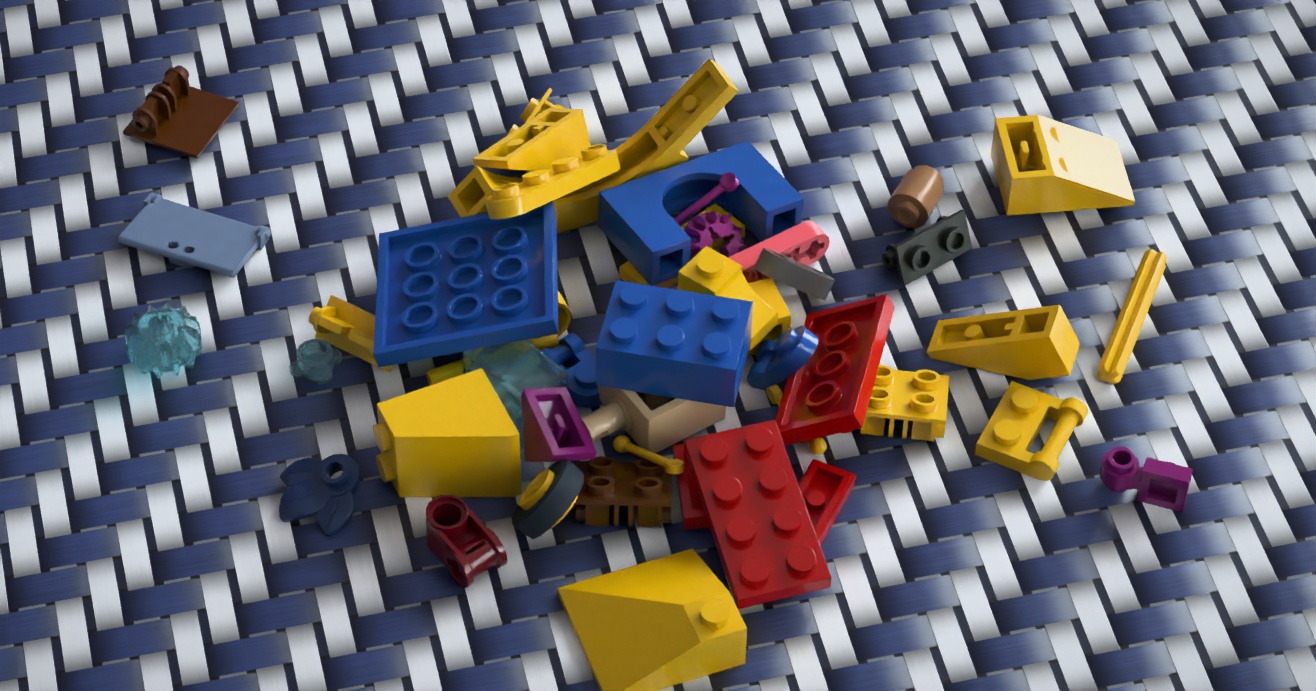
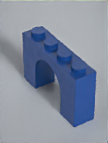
M749 141L599 192L598 227L649 285L654 286L678 277V272L690 261L691 238L670 215L681 209L688 208L719 185L723 174L728 172L735 174L739 181L738 187L731 192L724 191L705 206L710 207L716 203L725 211L733 214L742 221L760 242L802 223L804 198Z

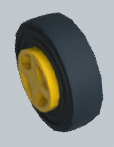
M565 459L555 462L549 468L540 472L522 493L512 516V524L524 535L532 539L540 537L546 531L556 526L576 502L584 483L583 472Z

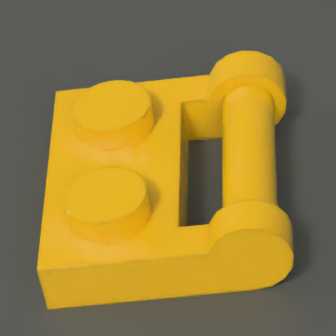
M1011 381L976 443L975 455L1036 479L1049 481L1054 477L1059 467L1057 459L1074 428L1082 425L1088 414V408L1077 398L1070 397L1062 400ZM1049 418L1057 421L1042 450L1036 453L1029 452L1046 419Z

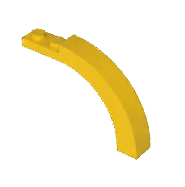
M708 59L637 133L614 149L618 155L619 171L553 200L556 211L557 233L598 221L599 192L689 160L683 149L739 92L719 64ZM476 165L447 197L460 217L487 213L485 199L493 195L492 189L494 187L508 183L519 184L523 182V179L495 174Z

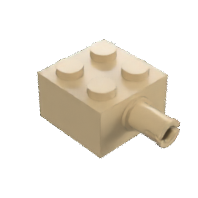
M598 386L599 400L604 407L581 416L593 444L597 440L622 429L632 437L639 447L657 453L725 419L726 406Z

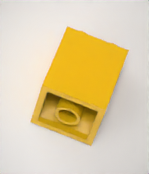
M482 368L377 403L378 424L373 425V433L381 454L376 456V464L384 482L391 481L399 497H438L440 495H454L457 497H515L522 494L520 434Z

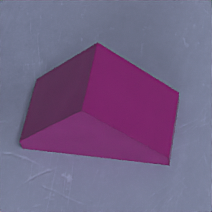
M566 387L523 389L521 403L525 462L595 459L597 451Z

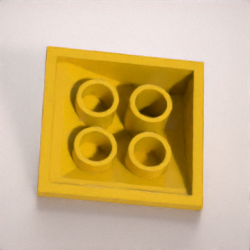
M693 548L557 588L559 599L600 691H657L746 664L747 627L729 590Z

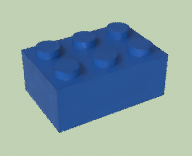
M616 280L596 345V385L734 407L751 342L753 301Z

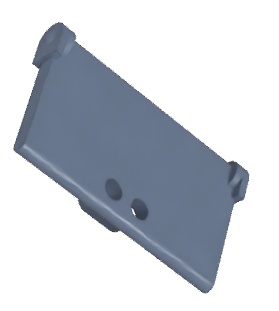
M151 192L143 201L144 208L120 234L118 242L167 257L170 263L190 269L196 266L234 278L255 250H262L270 238L271 230L266 226L260 225L256 227L163 199L160 194Z

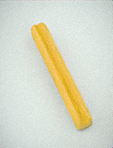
M1149 249L1143 254L1098 365L1097 377L1102 382L1108 381L1113 385L1120 382L1166 267L1167 256L1163 252Z

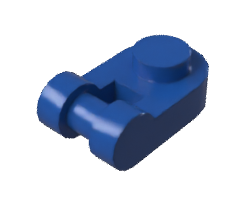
M799 326L794 330L792 328L786 329L777 341H762L756 352L758 362L752 364L747 375L748 384L753 388L766 391V388L774 384L777 385L797 372L814 353L818 345V337L806 327Z
M570 333L559 340V346L552 350L545 348L534 355V362L539 372L555 387H566L575 405L585 408L602 405V402L599 400L598 385H596V358L585 349L578 335ZM569 361L573 366L566 369L562 364Z

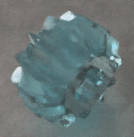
M169 302L163 308L158 309L149 304L146 314L133 313L132 323L125 326L126 354L131 364L137 365L141 374L153 371L159 379L164 372L171 371L178 377L180 367L193 368L195 357L201 355L203 345L200 324L196 316H190L185 306L173 310Z

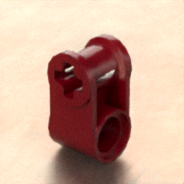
M440 495L428 503L426 507L427 545L430 551L446 566L451 576L461 587L467 588L472 585L474 577L493 566L500 568L507 564V554L500 539L490 528H487L466 505L465 501L454 495Z

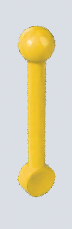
M774 384L766 388L769 400L773 404L777 403L779 406L783 395L779 386ZM823 438L809 441L810 452L815 455L823 454L827 449L826 441Z
M619 435L613 441V447L618 453L630 452L665 467V472L668 474H681L684 472V461L680 459H667L632 444L625 435Z

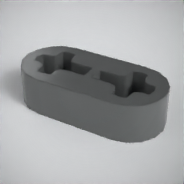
M765 247L762 249L754 266V269L760 273L822 300H826L835 282V279L829 275Z

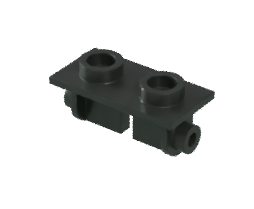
M961 209L949 217L941 216L935 224L916 233L914 236L898 244L891 243L886 247V252L882 253V261L889 269L893 267L899 269L902 285L905 286L972 249L965 211Z

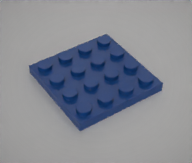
M553 201L522 215L506 219H490L487 212L379 233L373 353L378 367L404 364L410 361L558 334L557 225Z

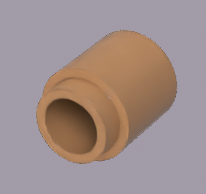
M919 165L906 172L888 201L889 213L896 222L910 228L921 227L927 222L944 193V180L941 174L936 169L927 165Z

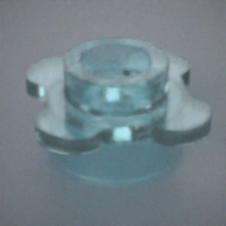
M307 340L298 347L296 352L297 361L291 363L289 368L293 377L301 378L304 376L318 384H325L332 380V370L335 365L341 363L342 354L324 340Z

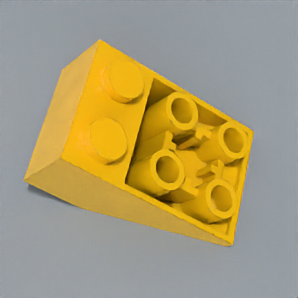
M1039 115L995 118L991 159L1007 216L1134 206L1135 199L1117 141Z

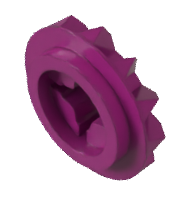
M711 211L695 216L684 229L691 238L690 260L705 246H711L713 243L712 239H724L725 242H723V246L719 248L720 254L727 258L745 250L748 245L743 243L740 235L743 228L735 226L730 221L731 215H721Z

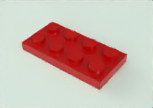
M887 294L807 314L804 327L815 334L819 341L814 353L805 365L787 379L775 419L784 446L795 443H807L816 438L838 433L845 434L862 428L895 308Z
M776 420L686 439L684 441V451L737 608L742 609L830 588L832 577Z

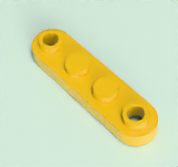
M606 144L588 146L581 149L582 156L578 158L566 157L552 162L553 169L537 170L522 175L523 182L519 184L508 183L494 187L492 189L493 195L485 199L489 218L506 219L522 215L619 171L620 164L617 151L607 150Z

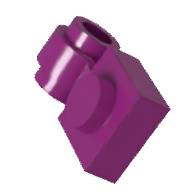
M1115 447L1102 458L1100 479L1106 488L1113 492L1136 489L1139 490L1137 501L1183 512L1193 469L1146 457L1144 467H1140L1139 460L1132 450L1126 447Z

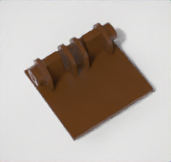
M177 65L175 68L171 67L165 72V78L162 80V83H157L152 88V91L147 94L145 103L134 110L132 114L133 119L124 129L123 135L198 159L237 109L239 102L189 86L188 70L183 66Z
M600 456L589 461H579V469L584 474V483L575 502L576 521H585V526H609L610 505H614V527H619V505L628 506V527H633L634 506H638V527L661 528L662 523H671L672 474L666 473L665 467L644 458L638 459L636 462H617L613 458Z

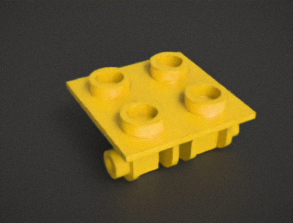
M879 365L862 428H859L861 429L860 434L884 436L885 418L890 419L888 437L893 438L894 420L898 419L904 420L902 439H907L908 421H913L911 439L934 442L935 437L944 438L950 376L939 375L932 370L910 372L893 370L889 366Z

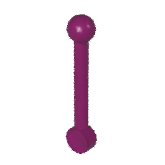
M731 172L723 174L719 185L674 218L676 223L680 225L724 191H734L739 185L735 174Z

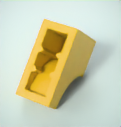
M705 246L678 272V290L753 301L752 332L749 346L751 351L778 324V311L767 305L752 290L742 273V265Z

